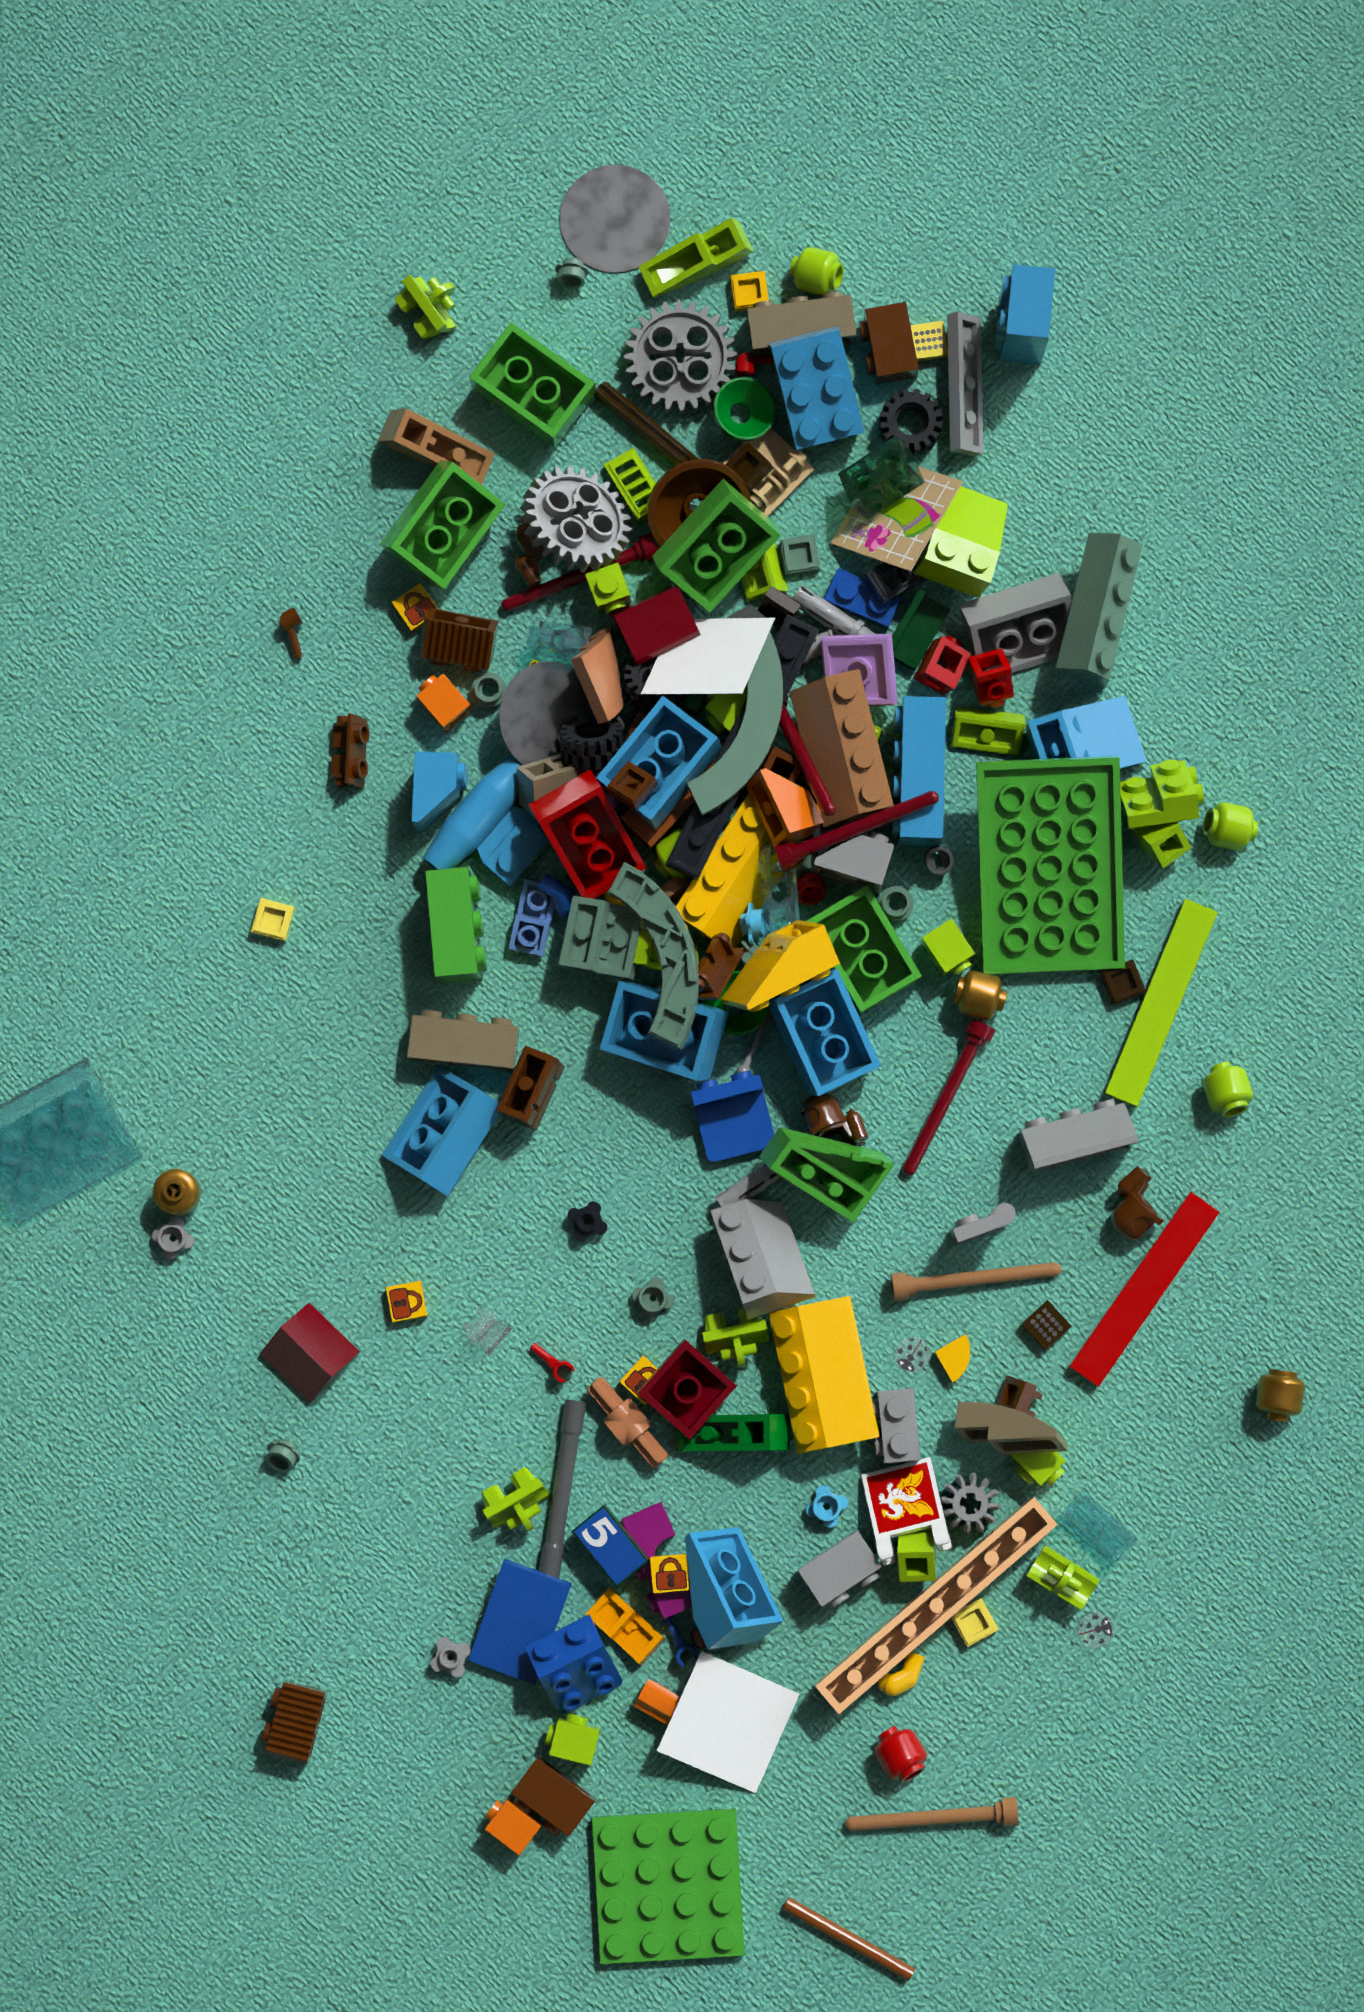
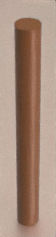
M790 1897L787 1898L782 1908L785 1912L903 1979L909 1981L915 1971L914 1967Z

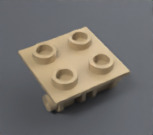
M772 428L758 439L744 441L723 463L726 464L749 442L772 464L774 469L749 492L751 503L766 516H769L814 471V468L806 461L807 457L801 450H794Z

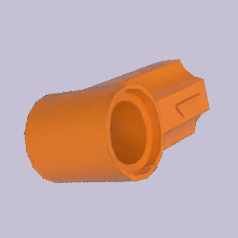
M648 1678L634 1707L666 1724L665 1727L667 1728L681 1696Z

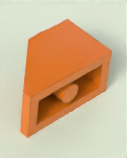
M766 768L759 770L745 785L774 846L785 841L790 843L807 838L824 823L820 809L808 790Z

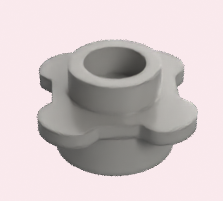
M171 1218L169 1224L164 1225L162 1228H156L152 1233V1239L159 1243L163 1249V1256L167 1259L176 1258L178 1252L184 1248L189 1249L194 1245V1237L186 1232L181 1218ZM175 1235L177 1237L176 1241L172 1242L170 1236Z
M441 1637L436 1642L438 1650L435 1658L431 1660L432 1669L436 1672L441 1670L451 1672L453 1677L462 1676L465 1673V1659L471 1653L470 1646L465 1642L458 1644L451 1642L448 1637ZM450 1653L454 1655V1659L451 1661L447 1658V1655Z

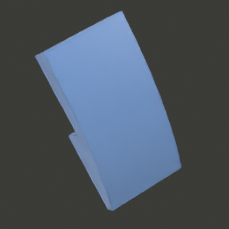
M525 877L518 911L515 915L509 949L544 956L555 904L550 895L537 888L541 882L540 880Z

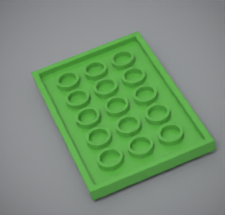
M1099 756L976 762L983 973L1004 974L1125 968L1120 757Z

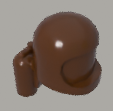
M521 522L515 531V540L524 556L517 555L515 557V567L527 586L532 588L542 582L537 562L545 558L542 556L545 548L542 545L532 546L536 537L535 535H525L524 532L529 524Z
M827 1093L820 1096H810L804 1101L801 1106V1116L804 1118L809 1130L806 1134L828 1138L840 1133L843 1139L851 1145L862 1147L866 1144L865 1140L869 1137L861 1115L858 1112L850 1109L846 1112L847 1115L844 1116L837 1099Z
M1136 1166L1119 1182L1117 1193L1120 1197L1124 1196L1125 1199L1116 1206L1111 1217L1114 1229L1127 1240H1139L1154 1223L1160 1225L1164 1221L1143 1197L1149 1187L1148 1182L1152 1177L1139 1166Z

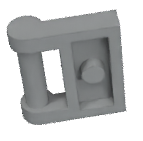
M1001 1203L987 1217L978 1219L977 1213L957 1220V1222H954L956 1228L949 1232L954 1246L1007 1226L1015 1218L1014 1207L1008 1203Z

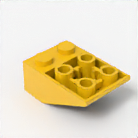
M796 920L768 934L721 998L722 1003L737 1007V1009L755 1012L767 1007L770 1004L769 999L779 994L780 996H787L795 993L800 989L799 984L809 979L816 981L828 976L831 973L830 968L840 964L823 924Z

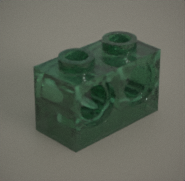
M894 436L838 473L849 502L867 520L925 483L913 453L897 436Z

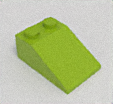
M960 486L919 556L914 574L979 598L990 585L1000 554L1008 504Z

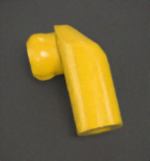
M910 1652L906 1656L901 1671L894 1674L886 1673L878 1680L879 1689L886 1692L888 1696H897L913 1688L919 1677L925 1657Z

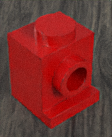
M941 636L932 641L913 679L944 695L955 689L968 662V657L972 653L964 649L963 644L959 640L950 636ZM938 659L943 661L944 668L936 664Z
M1002 648L968 657L973 691L980 706L1000 707L1005 703L1006 699L1014 697L1011 678L1012 669ZM996 665L998 666V668L990 669L983 672L981 670Z

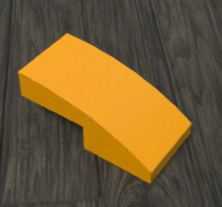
M608 1588L585 1614H590L593 1622L641 1666L665 1640L652 1625L611 1588Z

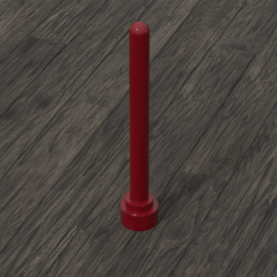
M649 532L639 536V541L634 542L633 547L623 550L618 559H613L610 565L618 562L621 567L638 559L641 562L648 560L649 563L654 561L652 556L659 548L652 533ZM589 565L585 572L577 569L503 599L501 608L505 612H510L586 581L585 574L594 570Z
M787 696L781 710L779 726L822 813L825 816H832L836 812V807L786 708L788 705Z
M935 791L926 792L800 844L796 842L789 844L788 841L774 846L782 869L784 872L798 867V863L803 862V857L935 805L939 801V795Z
M974 1018L970 1019L965 1028L967 1032L965 1039L967 1042L903 1165V1173L907 1176H912L916 1173L979 1048H984L986 1042L990 1043L996 1032L992 1027Z

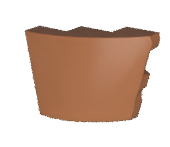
M612 625L603 628L588 639L589 643L579 649L580 653L570 659L598 724L610 721L624 706Z

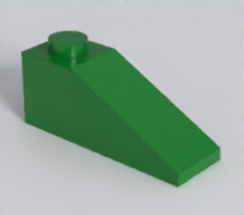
M790 1414L711 1415L691 1439H688L675 1427L676 1452L790 1450Z

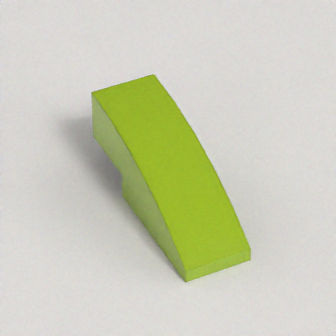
M731 217L703 234L696 233L638 267L652 296L656 298L715 273L754 251L740 222Z

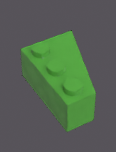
M781 1127L778 1128L759 1155L769 1169L853 1223L894 1166L893 1162L883 1152Z

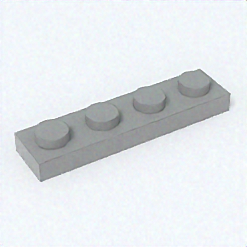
M955 312L947 314L950 451L974 457L984 454L981 318Z

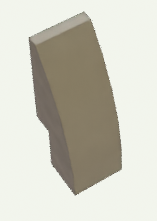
M958 1402L955 1429L967 1443L990 1442L999 1454L1062 1452L1068 1450V1444L1056 1429L1022 1411L981 1402Z

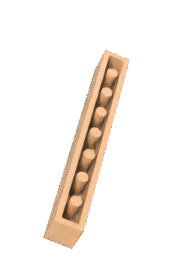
M1030 1497L937 1577L936 1581L930 1583L814 1684L835 1711L840 1714L1058 1524L1035 1497Z

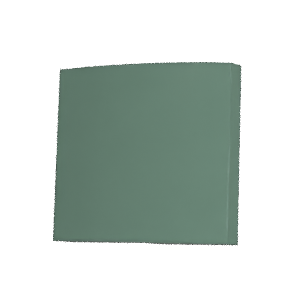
M573 896L559 965L581 971L634 980L637 965L634 963L640 928L644 929L645 925L627 906L611 904L604 900Z

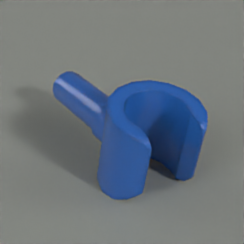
M671 1617L663 1620L676 1646L675 1656L677 1662L685 1667L683 1660L680 1658V1654L684 1650L692 1651L697 1661L698 1655L695 1647L685 1642Z

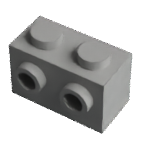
M914 1388L877 1391V1399H872L876 1420H879L880 1437L874 1438L876 1457L882 1456L883 1463L921 1460Z
M855 1530L797 1570L821 1607L828 1603L833 1608L849 1597L846 1590L858 1583L863 1588L877 1579L879 1575L876 1570L882 1566L859 1531Z

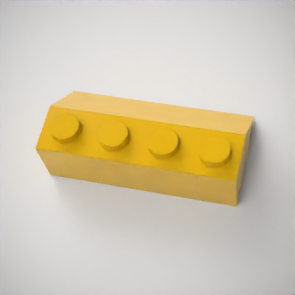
M749 794L717 841L699 880H692L676 905L688 928L709 941L712 936L720 932L725 933L730 937V943L733 948H737L744 937L741 932L740 918L741 914L747 913L748 903H753L754 909H762L785 873L777 857L774 845Z
M846 1296L770 1312L769 1317L797 1453L880 1437L851 1297Z

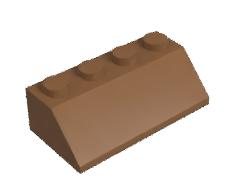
M860 669L827 676L790 691L789 694L799 734L836 807V812L832 816H825L820 809L821 817L824 821L822 824L823 828L856 821L894 806Z

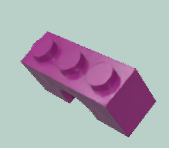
M662 1501L622 1518L623 1527L649 1559L655 1556L656 1548L663 1540L676 1535ZM649 1561L636 1571L640 1581L647 1579L652 1592L646 1595L654 1614L661 1612L665 1619L692 1607L690 1581L689 1590L653 1593L651 1562Z

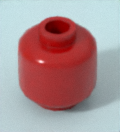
M894 1726L878 1736L880 1743L874 1750V1757L888 1779H899L901 1783H905L925 1770L924 1763L927 1759V1752L913 1730L902 1729L898 1731L897 1727Z

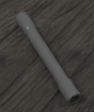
M565 1399L561 1424L562 1436L549 1520L539 1566L540 1572L557 1578L560 1577L567 1513L578 1442L582 1433L586 1402Z

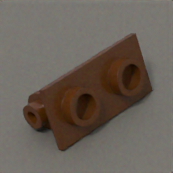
M348 713V716H337V722L333 723L332 748L344 749V754L332 755L330 779L334 780L335 787H348L349 784L364 789L365 778L368 774V764L366 761V744L370 737L367 725L368 719Z
M720 932L712 936L710 944L705 951L707 958H702L698 964V1000H718L745 952V948H733L730 943V937L725 933Z

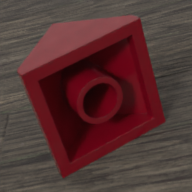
M671 585L610 615L637 666L701 635L677 585Z
M309 1302L279 1328L259 1354L311 1403L360 1351Z
M683 1339L637 1393L688 1439H691L737 1385L687 1340Z

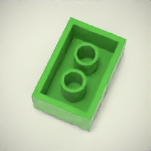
M512 322L509 323L469 376L471 387L555 448L595 396L596 392L594 381Z
M440 460L379 545L431 586L445 589L506 504L451 461Z
M722 479L652 557L659 571L708 612H711L776 542L781 534L775 523L727 481Z
M468 867L425 871L435 978L439 984L481 981V971H487V960L483 946H478V937L484 936V926L480 911H475V902L481 901L480 884L477 875L472 876Z
M868 885L807 920V922L823 924L840 962V964L831 969H838L859 1016L921 980V973Z

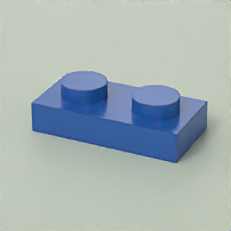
M840 568L837 569L825 596V600L835 607L886 629L889 628L902 598V595L882 605L866 579Z

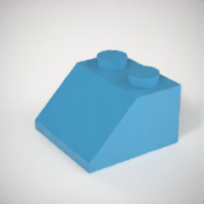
M415 751L412 823L417 832H425L460 800L461 789L467 790L468 769L465 763H461L458 753Z

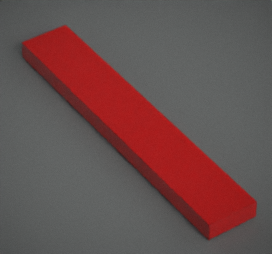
M1188 1193L1068 1367L1095 1386H1100L1220 1211L1194 1193Z

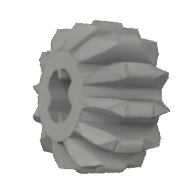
M975 1473L969 1474L968 1485H965L964 1479L960 1474L956 1475L955 1480L959 1488L956 1490L951 1484L946 1483L944 1485L945 1490L953 1495L951 1498L940 1497L941 1503L951 1504V1508L943 1510L944 1516L956 1515L949 1525L952 1529H955L960 1521L964 1520L962 1528L964 1534H969L971 1522L973 1521L977 1531L982 1532L984 1531V1526L980 1521L982 1517L991 1524L995 1522V1518L986 1512L988 1508L993 1510L1000 1509V1504L988 1503V1499L997 1496L998 1491L997 1489L986 1493L983 1491L990 1482L987 1478L981 1480L978 1487H976ZM967 1493H973V1499L979 1501L978 1509L972 1508L973 1513L970 1514L966 1513L965 1507L960 1506L961 1498L967 1499L965 1495Z

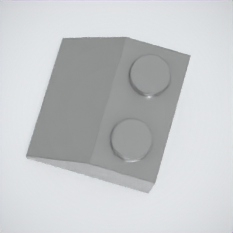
M869 832L868 837L860 834L816 857L812 873L860 889L868 885L871 892L880 894L894 845L888 843V837L878 833Z

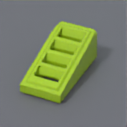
M632 448L603 464L623 501L627 504L637 525L648 520V503L639 508L636 503L648 497L656 483L635 449ZM632 460L635 466L618 475L615 469ZM637 472L640 473L641 477L626 486L623 484V480ZM644 483L647 485V489L631 497L630 491Z

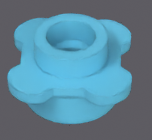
M748 903L747 913L741 914L740 924L742 934L748 935L749 944L751 945L754 944V938L765 937L766 922L764 910L754 909L753 903Z
M821 1485L815 1491L816 1497L813 1502L806 1506V1513L811 1518H819L824 1521L826 1527L831 1528L838 1524L837 1517L841 1510L847 1508L848 1501L845 1496H837L830 1492L828 1486ZM829 1503L830 1509L825 1510L823 1505Z

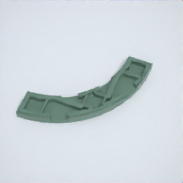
M770 631L747 682L746 711L736 738L718 762L702 775L687 783L688 790L701 817L728 802L748 783L764 762L775 739L783 703V678L779 655Z
M624 862L608 894L629 907L644 923L652 936L660 967L662 968L663 982L659 1005L648 1033L682 1050L690 1034L698 1002L699 973L694 943L685 921L671 899L649 877Z

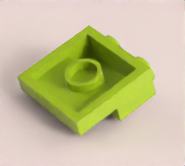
M1171 759L1162 761L1160 764L1150 765L1151 777H1132L1120 782L1121 807L1129 829L1198 819L1199 805L1204 804L1202 784L1197 782L1195 766L1187 767L1185 760L1177 761Z

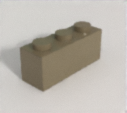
M829 292L822 295L821 299L808 300L806 296H798L788 299V303L774 305L773 301H761L753 304V308H747L751 350L755 356L772 355L769 343L834 326L840 329L844 346L856 344L857 334L851 295H843L842 292Z
M421 1010V1016L412 1015L407 1057L412 1061L514 1071L520 1029L518 1026H512L513 1020L491 1018V1023L477 1022V1016L456 1014L455 1020L442 1018V1012Z

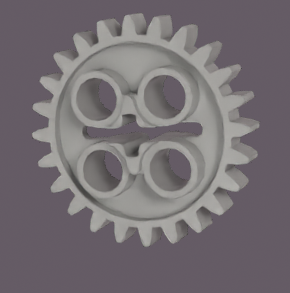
M677 300L673 310H670L668 304L663 302V312L660 314L655 309L650 308L651 319L649 321L641 316L638 318L642 329H630V335L636 341L629 340L625 342V348L633 353L624 355V362L634 364L626 369V375L629 377L637 376L631 383L632 388L638 389L643 387L640 394L642 400L653 396V408H656L661 401L664 402L666 413L670 412L673 405H678L680 414H684L685 405L689 404L694 412H698V402L701 400L708 407L711 406L709 395L713 394L716 396L720 389L719 384L724 385L730 381L725 374L735 373V366L728 362L737 359V352L727 350L735 345L734 338H724L729 332V326L725 325L718 328L720 315L717 314L709 319L707 306L699 313L695 312L694 301L690 303L688 309H683L681 301ZM700 333L707 340L701 346H693L688 342V338L692 334ZM665 334L672 339V342L666 347H658L654 344L653 340L656 336ZM679 351L684 352L683 363H677L676 356ZM705 354H710V355H711V358H710V359H705V358L699 357V356H703V355H705ZM652 355L662 357L656 359L655 361L649 359V357ZM695 367H701L708 374L703 380L698 381L688 375L690 370ZM667 368L673 373V376L668 381L663 382L657 380L654 377V373L658 369Z
M557 466L551 474L545 470L540 478L536 477L523 495L525 500L520 509L525 513L520 520L523 523L529 524L524 532L525 535H535L536 539L532 546L542 545L545 548L542 552L543 557L548 556L550 553L555 556V565L561 560L566 561L567 570H571L574 564H578L581 572H585L589 565L594 571L598 570L601 565L609 566L613 559H618L629 543L627 537L631 533L632 528L627 526V524L631 520V516L622 514L627 504L616 502L620 493L619 491L610 493L607 490L610 485L609 481L604 482L602 485L597 483V473L590 479L586 477L585 468H582L578 474H575L571 466H568L564 473Z

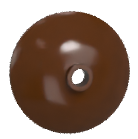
M707 459L686 461L668 470L653 487L647 505L649 528L657 543L662 546L697 508L690 507V502L693 499H701L702 502L722 479L727 481L751 502L749 491L741 477L725 464Z

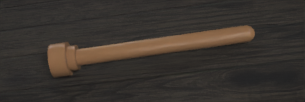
M1051 1262L913 1278V1275H906L905 1272L891 1273L890 1280L893 1301L896 1302L908 1300L909 1296H915V1292L1054 1277L1058 1276L1062 1269L1060 1264Z
M1016 1797L1002 1798L1001 1802H995V1806L851 1816L846 1819L845 1827L849 1831L993 1820H996L997 1824L1004 1823V1827L1019 1826Z

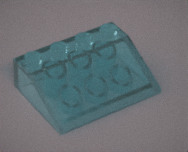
M87 1057L0 1104V1198L17 1225L142 1157L109 1093Z

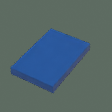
M504 1559L468 1661L536 1685L538 1676L525 1646L555 1632L572 1583Z

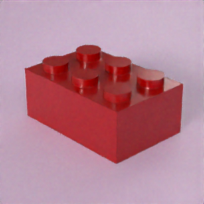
M591 770L584 772L529 804L581 897L594 899L608 891L624 862L640 871L646 869L644 862Z

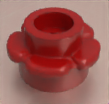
M805 873L799 876L792 884L793 896L803 905H815L824 898L826 882L823 878H819L816 873Z

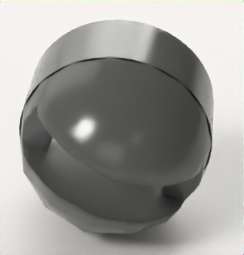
M933 846L925 853L924 864L934 874H945L953 866V855L950 850L943 846ZM937 851L938 858L942 866L941 868L937 869L933 857V852Z

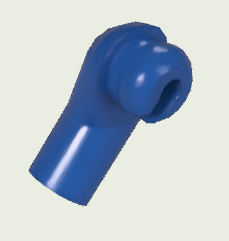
M545 873L537 888L553 898L557 913L562 918L568 919L572 898L576 896L575 890Z

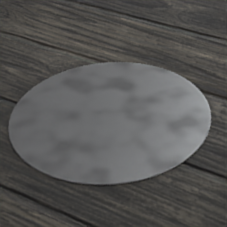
M606 165L585 173L570 187L561 206L560 227L568 248L584 264L604 272H626L638 268V266L652 259L660 251L666 241L670 228V209L664 192L649 175L630 166Z
M544 661L524 668L511 680L501 700L499 723L502 737L508 750L522 765L561 754L560 730L563 724L567 725V722L570 720L577 722L578 717L589 719V716L594 715L575 669L561 662Z

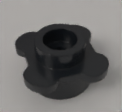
M591 1201L586 1207L580 1209L571 1208L569 1210L567 1218L573 1223L575 1229L573 1235L576 1240L583 1242L589 1236L606 1233L607 1224L602 1221L599 1203ZM586 1218L591 1220L589 1225L584 1224Z

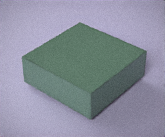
M815 534L780 540L786 576L820 571Z

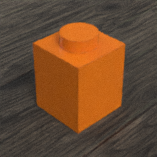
M444 673L438 678L434 675L429 677L418 688L421 691L417 695L419 703L445 733L472 712L469 702Z
M509 1797L503 1804L497 1800L485 1815V1818L490 1821L485 1830L518 1855L522 1853L542 1826L541 1821L532 1814L529 1815Z

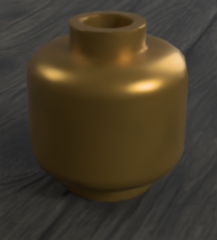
M969 971L965 977L959 976L953 1003L958 1004V1011L963 1015L990 1020L996 1010L1003 1011L1007 991L1001 990V980L999 977L978 971Z
M169 1169L156 1179L153 1186V1198L156 1205L162 1211L174 1216L185 1215L192 1212L198 1205L201 1198V1187L198 1180L191 1173L182 1169ZM179 1185L180 1188L175 1189L173 1186Z
M1269 1369V1374H1264L1259 1378L1256 1407L1260 1411L1267 1412L1266 1419L1288 1422L1289 1415L1296 1416L1301 1413L1305 1383L1297 1378L1298 1373Z

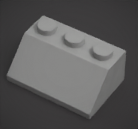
M1056 573L959 604L965 634L972 655L1002 648L1011 666L1012 673L1058 659L1072 599L1060 574ZM996 665L981 670L983 672L990 669L998 668V666Z
M1114 1099L1093 1104L1095 1111L1081 1114L1080 1108L1059 1113L1060 1120L1047 1123L1046 1118L1042 1117L1025 1122L1026 1129L1020 1130L1018 1133L1029 1173L1132 1147L1138 1143L1139 1139L1125 1103L1115 1105Z
M743 1199L711 1210L721 1245L748 1320L815 1297L782 1202Z

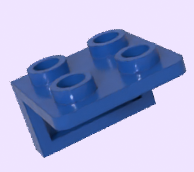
M751 1071L740 1072L730 1076L732 1082L718 1085L717 1079L696 1084L697 1090L691 1092L706 1156L710 1162H718L764 1150L774 1136L760 1074L752 1076Z
M590 1614L525 1646L540 1682L560 1714L577 1710L583 1704L612 1692L623 1682Z

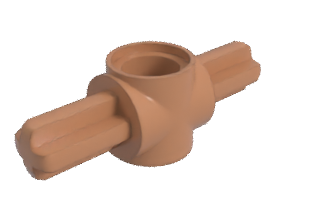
M603 1377L596 1379L587 1388L588 1393L608 1415L604 1418V1423L623 1446L632 1444L652 1468L660 1465L668 1457V1453L648 1431L651 1422L633 1400L627 1399L623 1401Z

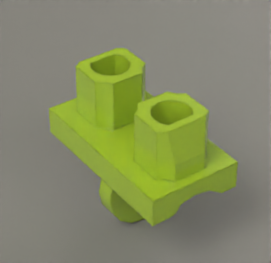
M408 275L402 280L405 287L394 300L401 310L408 314L418 306L421 307L425 315L413 324L421 338L430 339L440 332L450 333L457 327L446 312L455 307L450 296L455 292L456 288L451 282L441 285L436 277H434L426 284L422 277L414 278L412 275Z
M744 1308L738 1310L740 1325L726 1327L723 1313L707 1315L705 1317L706 1332H702L707 1355L721 1352L723 1361L737 1358L738 1367H745L744 1356L757 1354L756 1344L769 1342L765 1319L761 1320V1316L748 1320Z
M523 1467L510 1477L517 1490L509 1495L504 1496L498 1484L492 1485L481 1492L486 1507L482 1511L494 1528L507 1523L512 1530L523 1523L527 1531H531L534 1529L531 1518L542 1512L538 1503L550 1497L540 1479L535 1478L526 1467Z
M1046 1545L1043 1546L1026 1574L1027 1577L1080 1610L1084 1608L1100 1581L1099 1578Z

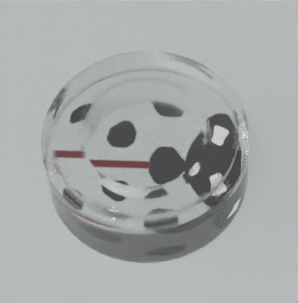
M908 1337L898 1343L894 1356L897 1365L902 1370L914 1373L923 1370L928 1365L931 1353L929 1346L924 1340L918 1337Z
M1090 1612L1079 1620L1077 1634L1084 1645L1098 1649L1106 1646L1112 1640L1114 1627L1106 1615L1099 1612Z

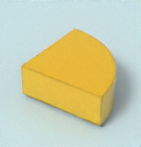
M966 1334L934 1352L952 1383L962 1376L970 1360V1344Z

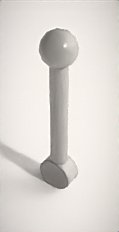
M768 1010L764 1022L758 1027L745 1060L737 1068L736 1074L750 1071L749 1066L766 1026L772 1023L774 1018L770 1010Z

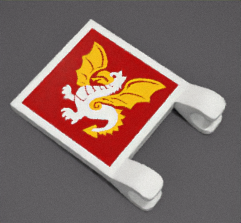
M930 1457L861 1475L877 1551L883 1566L896 1562L891 1542L893 1537L932 1528L937 1549L945 1551L952 1548Z

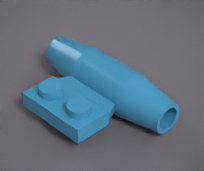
M512 754L485 775L445 820L423 856V859L433 869L454 868L477 849L482 864L509 887L549 842L537 819L525 809L514 806L519 798L516 767L522 766V764Z

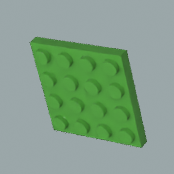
M736 1808L592 1817L600 1964L745 1956Z

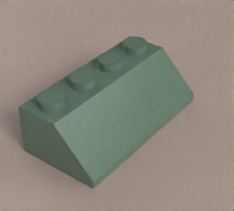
M1117 533L1088 534L1056 668L1099 689H1106L1111 677L1140 560L1142 544Z

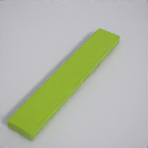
M1186 898L1184 899L1105 1090V1095L1138 1107L1213 926L1217 911Z

